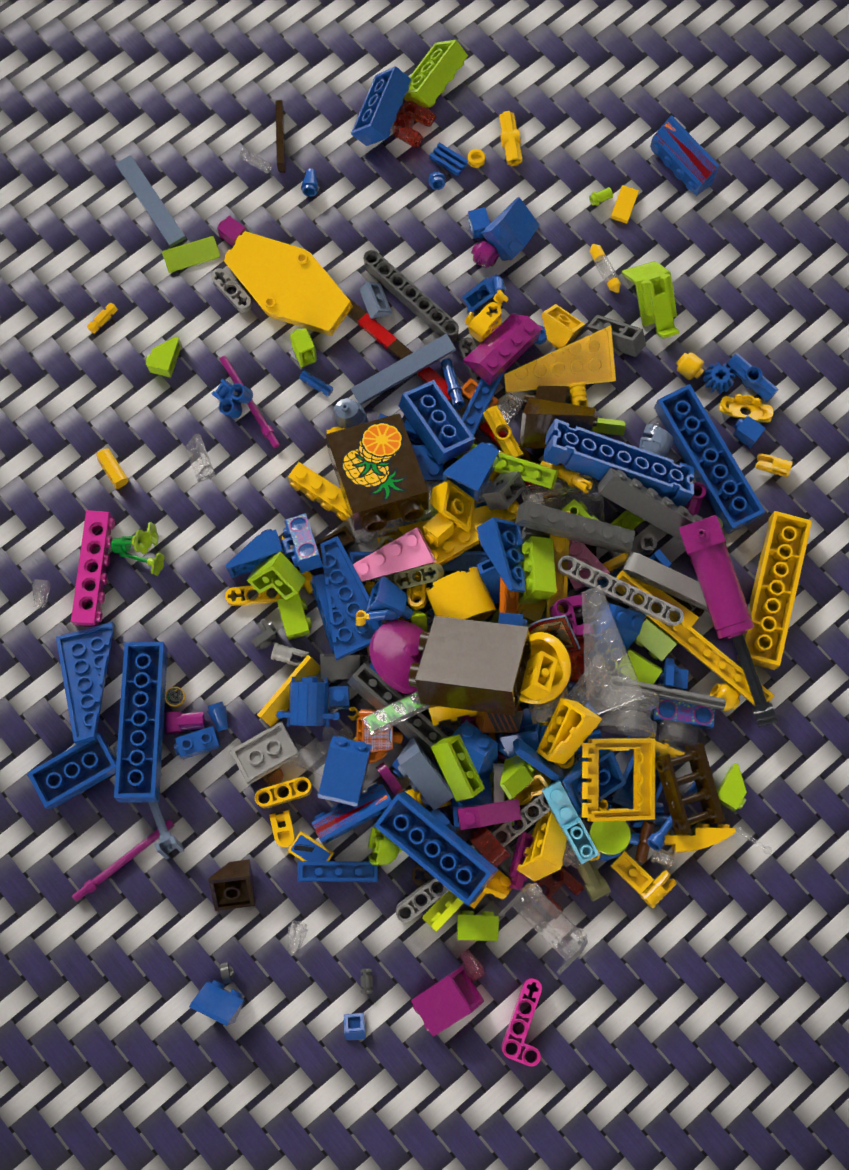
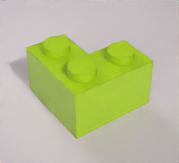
M282 552L255 566L247 579L259 594L273 587L285 600L296 595L306 580Z

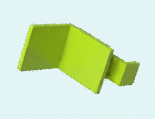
M656 261L622 270V275L636 286L642 326L655 323L657 335L662 339L679 334L673 319L677 317L671 271Z

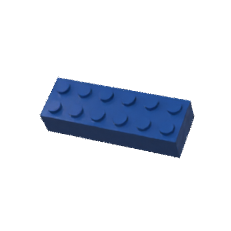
M406 792L398 793L374 825L466 905L476 901L498 871L493 864Z

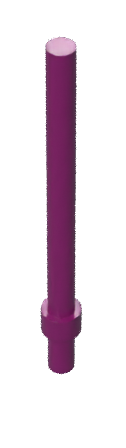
M225 355L220 357L219 360L234 384L240 383L243 385ZM252 399L247 405L262 428L261 432L265 438H268L274 449L279 447L280 443L274 435L273 428L267 424Z
M171 820L165 823L168 831L175 826ZM159 830L154 831L94 879H89L85 882L84 886L72 895L73 899L77 902L89 892L95 891L100 883L155 842L160 836Z

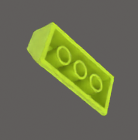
M457 40L437 42L432 46L411 74L409 90L403 99L418 108H430L436 103L437 97L445 91L446 85L454 79L455 73L464 65V61L468 57Z

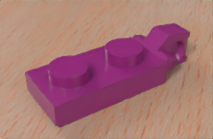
M522 832L518 836L510 867L511 885L509 887L515 890L522 889L523 882L527 881L528 878L517 871L518 865H522L527 856L524 853L526 847L530 848L534 839L531 834Z

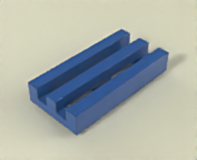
M440 142L437 144V148H434L433 153L429 155V159L456 176H459L468 165L467 159ZM438 154L439 156H441L442 158H444L447 162H445L444 160H442L441 158H439V157L436 156V155Z

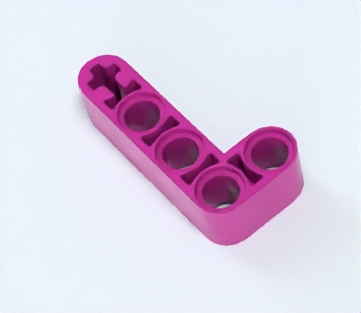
M533 978L526 979L522 984L501 1046L502 1052L507 1058L531 1067L536 1066L541 1059L537 1048L524 1043L542 992L541 983ZM535 982L534 986L537 987V991H532L530 997L534 998L532 1002L527 998H523V995L528 996L530 990L527 988V985ZM523 1002L530 1004L531 1008L527 1014H522L520 1011V1005ZM516 1022H521L524 1026L520 1034L513 1032V1025ZM511 1042L515 1043L517 1046L516 1052L508 1054L506 1052V1045ZM529 1050L536 1052V1058L532 1062H528L525 1059V1054Z

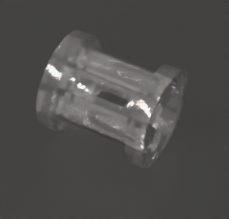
M662 849L660 851L654 850L650 861L666 866V869L670 870L676 853H669Z

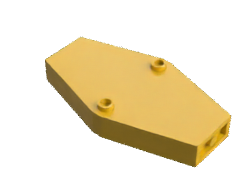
M244 231L242 235L237 237L233 248L225 254L224 262L261 309L271 318L333 336L353 308L351 301L310 252L303 248Z

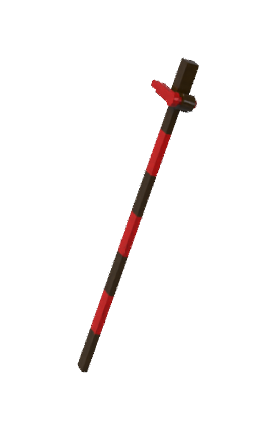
M347 296L353 306L348 316L399 360L413 353L375 319H371L366 311ZM430 366L416 373L425 383L434 380L453 406L451 397L447 393L448 386L445 379ZM462 395L465 405L456 410L464 415L470 401ZM483 417L478 429L500 447L485 417ZM502 430L498 433V436L505 438L508 434ZM520 447L524 454L520 459L541 464L542 461L536 459L525 448ZM558 477L554 489L546 488L561 502L573 490L567 482ZM524 481L526 485L524 493L534 494L538 485Z

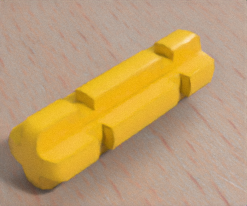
M109 303L105 307L106 310L103 309L93 319L94 322L91 321L87 325L91 333L95 334L99 330L98 327H102L111 318L110 315H114L118 311L114 304Z

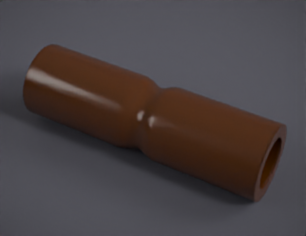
M643 821L640 841L635 855L636 861L643 863L647 861L650 846L646 841L653 834L655 823L652 821Z

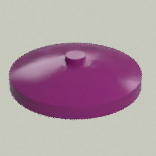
M393 620L383 624L371 638L369 651L372 664L382 680L393 689L405 694H418L417 687L409 685V671L413 662H421L423 655L419 654V638L424 630L407 621Z

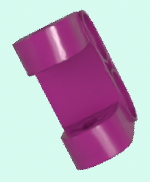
M586 594L560 599L550 606L551 617L566 615L575 637L594 633L592 623L577 625L573 608L588 604ZM558 605L563 607L564 613L558 610Z

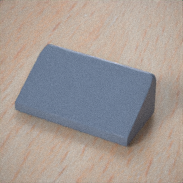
M366 281L360 288V293L370 318L375 319L391 315L392 312L381 283Z

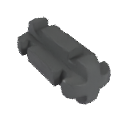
M361 969L360 973L362 972V976H360L361 987H363L361 993L371 994L373 993V990H371L373 978L370 975L372 969Z

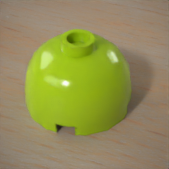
M372 827L368 842V849L372 848V855H368L370 863L372 865L392 863L398 854L402 852V849L377 828Z

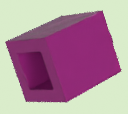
M228 216L225 220L223 219L217 228L219 236L231 246H234L237 237L246 231V227L231 216Z

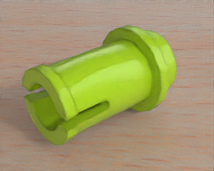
M610 187L599 192H592L589 195L590 203L593 206H598L601 202L613 198V192Z

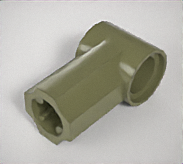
M593 861L575 865L585 883L586 892L593 902L611 893L606 880L600 875Z

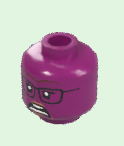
M486 241L480 242L479 245L475 244L471 251L473 262L484 268L493 267L499 257L496 247Z

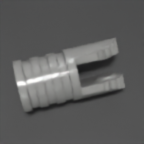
M275 643L271 659L298 667L302 661L292 659L293 655L306 657L309 655V652Z

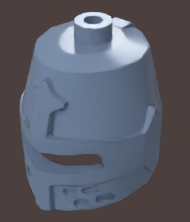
M341 399L334 406L333 417L338 427L346 429L368 422L363 407L352 399Z
M647 424L643 437H641L639 448L667 457L674 438L663 428Z

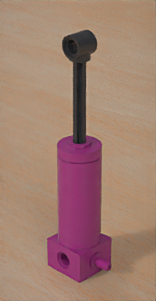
M717 515L679 527L685 549L692 561L718 639L727 637L733 640L755 703L752 710L758 727L778 722L772 703L770 701L767 702L743 635L747 633L746 630L754 628V624L727 550L726 541Z

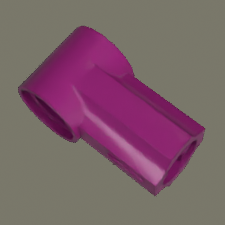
M695 482L694 489L698 490L700 495H693L685 506L692 515H698L702 499L706 494L705 486L700 482Z
M165 713L166 734H180L183 731L205 729L204 713Z

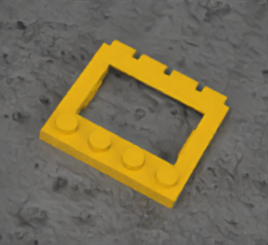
M655 738L588 739V743H582V757L588 758V761H582V778H588V782H582V799H588V802L582 803V818H587V821L655 820ZM599 749H610V751H629V749H634L633 809L598 810Z

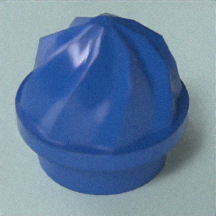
M434 171L430 174L428 183L432 189L440 190L445 186L446 178L439 171Z

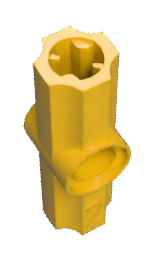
M505 111L499 115L501 145L505 150L507 165L512 167L522 163L521 139L519 129L517 130L514 113Z
M497 405L488 408L483 412V416L502 451L517 458L522 457L524 454ZM505 430L508 432V436L501 438L498 436V433Z

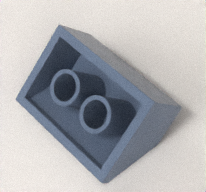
M413 737L397 758L400 764L398 769L404 777L407 775L411 779L409 784L415 792L420 791L422 794L420 798L426 806L430 805L433 810H436L454 796L447 781Z

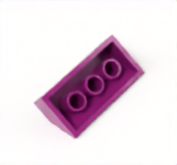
M511 314L463 362L491 385L539 339L542 328L529 316Z

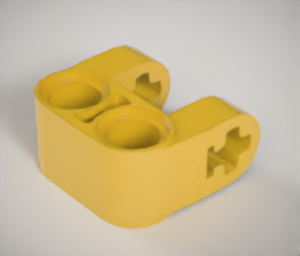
M495 302L487 304L470 322L468 326L469 334L479 343H482L502 324L501 306ZM490 309H497V313H490Z

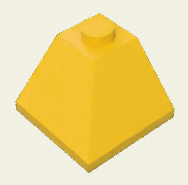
M557 304L542 313L547 339L556 349L571 344L585 326V323Z
M449 480L433 487L430 504L466 532L470 531L475 499Z

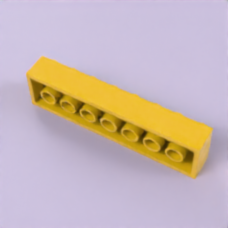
M774 511L769 517L748 608L754 628L746 630L747 633L743 634L754 665L775 670L781 664L812 524L811 520Z

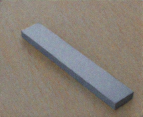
M129 155L115 163L170 248L185 240V235L132 156Z
M446 333L350 389L358 403L362 405L455 352L456 348Z

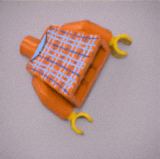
M355 707L349 708L350 711H356L354 716H348L353 721L357 720L356 741L372 745L369 764L376 763L387 755V751L393 749V743L402 742V732L393 731V724L391 722L373 731L369 730L371 726L366 717L375 714L378 721L387 722L386 718L377 710L361 709L358 711Z

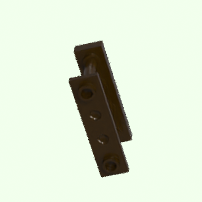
M703 743L685 746L687 754L670 758V754L655 756L656 768L660 775L676 835L690 834L691 829L689 825L706 820L707 824L725 821ZM689 761L692 773L676 778L673 766ZM695 781L698 792L682 798L679 786ZM700 800L703 812L687 817L684 806Z

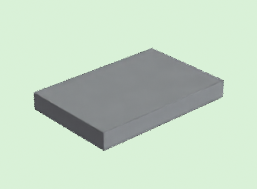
M282 721L230 750L248 785L300 756Z

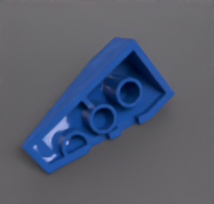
M493 517L476 527L479 541L508 589L523 593L525 592V572L521 568L524 555L521 554L523 537L520 526L516 525L515 522Z

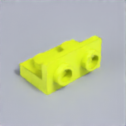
M449 890L422 918L437 932L464 902Z

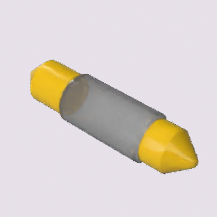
M592 244L589 252L603 281L610 291L619 293L621 283L610 260L600 245Z

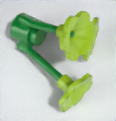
M152 522L148 523V528L145 532L137 530L136 535L112 539L111 549L114 553H119L120 557H128L147 563V565L152 566L151 574L158 576L164 567L165 556L161 553H157L154 559H146L127 553V551L131 550V545L134 546L136 552H141L142 554H146L152 544L154 546L158 545L157 540L159 536L156 525Z

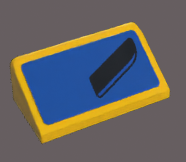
M300 831L288 849L289 853L302 861H330L334 854L333 851Z

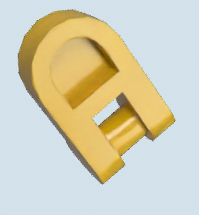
M286 810L278 815L276 813L270 814L275 842L280 847H290L295 840L290 811ZM285 821L286 826L279 828L278 823Z

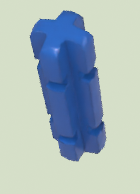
M306 370L300 374L301 381L307 382L309 386L319 392L322 391L324 395L330 396L333 392L332 386L325 384L324 381L314 375L311 376Z

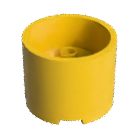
M478 567L469 568L470 572L467 573L466 571H457L433 582V588H425L435 616L482 621L497 611Z

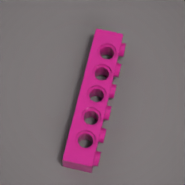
M86 510L71 622L75 626L95 627L102 621L103 613L100 610L101 603L105 601L103 588L107 584L108 579L106 566L110 564V555H108L112 542L110 535L111 530L115 526V519L109 512ZM98 529H103L102 534L98 536L95 535V532ZM101 547L99 553H92L94 548ZM98 565L97 571L90 572L92 566ZM90 584H96L94 590H87ZM93 602L92 608L85 610L86 604Z

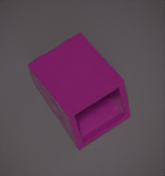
M461 966L417 995L411 1002L415 1012L424 1021L426 1030L434 1037L472 1013L484 1002V999L464 967Z

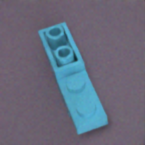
M557 781L542 789L541 791L556 821L580 863L583 864L598 856L599 853L561 782Z

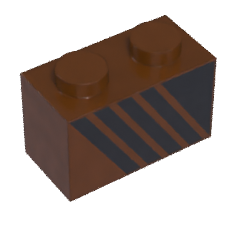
M518 704L516 716L477 711L475 724L482 733L519 732L523 710Z

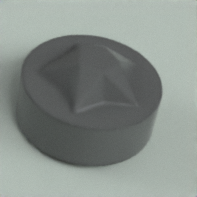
M229 962L222 963L220 965L222 981L225 984L232 983L235 974L234 968L229 965Z

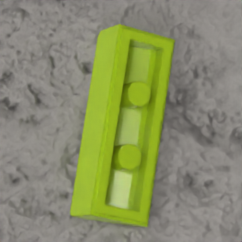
M214 236L162 251L169 273L220 258Z
M598 418L597 427L594 426L593 432L624 435L625 422L622 420Z

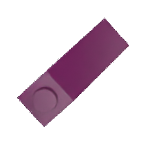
M518 799L458 808L461 830L521 819Z

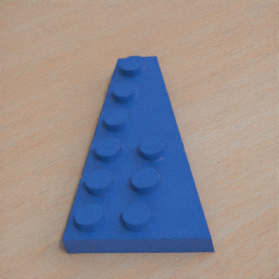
M338 536L320 544L335 661L369 646L373 634L383 625L382 620L370 621V619L366 620V624L363 626L356 625V613L359 610L369 614L366 610L370 597Z
M113 622L56 637L73 740L76 745L96 740L114 631Z

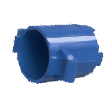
M307 676L303 677L302 681H295V677H292L290 682V712L281 710L277 712L276 716L279 719L287 718V726L326 725V727H330V719L338 720L341 714L339 712L328 713V677H325V682H318L317 677Z

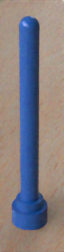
M695 781L684 797L697 793ZM671 815L660 830L651 834L646 841L656 851H660L664 846V837L673 826Z

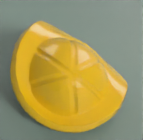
M536 632L530 635L532 651L530 658L543 651L558 659L552 688L548 695L537 702L521 694L519 701L529 704H544L557 698L567 686L571 676V661L567 649L558 638L549 633Z

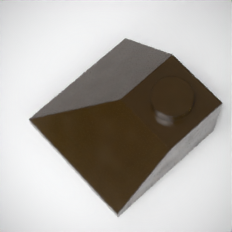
M250 859L229 862L209 877L208 881L215 911L255 906Z

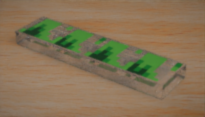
M418 691L362 718L372 737L428 709L431 705L420 704Z

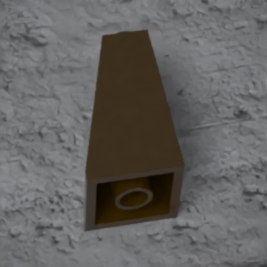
M529 397L522 413L519 447L546 448V433L555 419L569 423L571 428L575 429L578 426L593 432L594 426L597 427L599 417L595 415L596 408Z

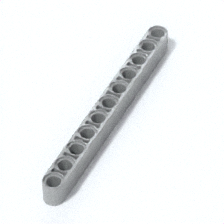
M543 793L534 796L528 803L520 807L521 826L519 828H512V821L499 823L471 847L485 859H490L551 810L549 804H545L543 801ZM530 806H536L537 808L534 816H529L527 813ZM499 831H504L506 835L502 841L496 840V834ZM485 843L489 844L490 850L488 853H480V846ZM432 877L396 906L397 918L404 923L412 921L446 894L449 889L442 884L441 891H433L432 884L438 882V880ZM420 894L425 895L427 898L423 904L416 902V897ZM403 907H408L411 910L410 914L406 917L399 914Z

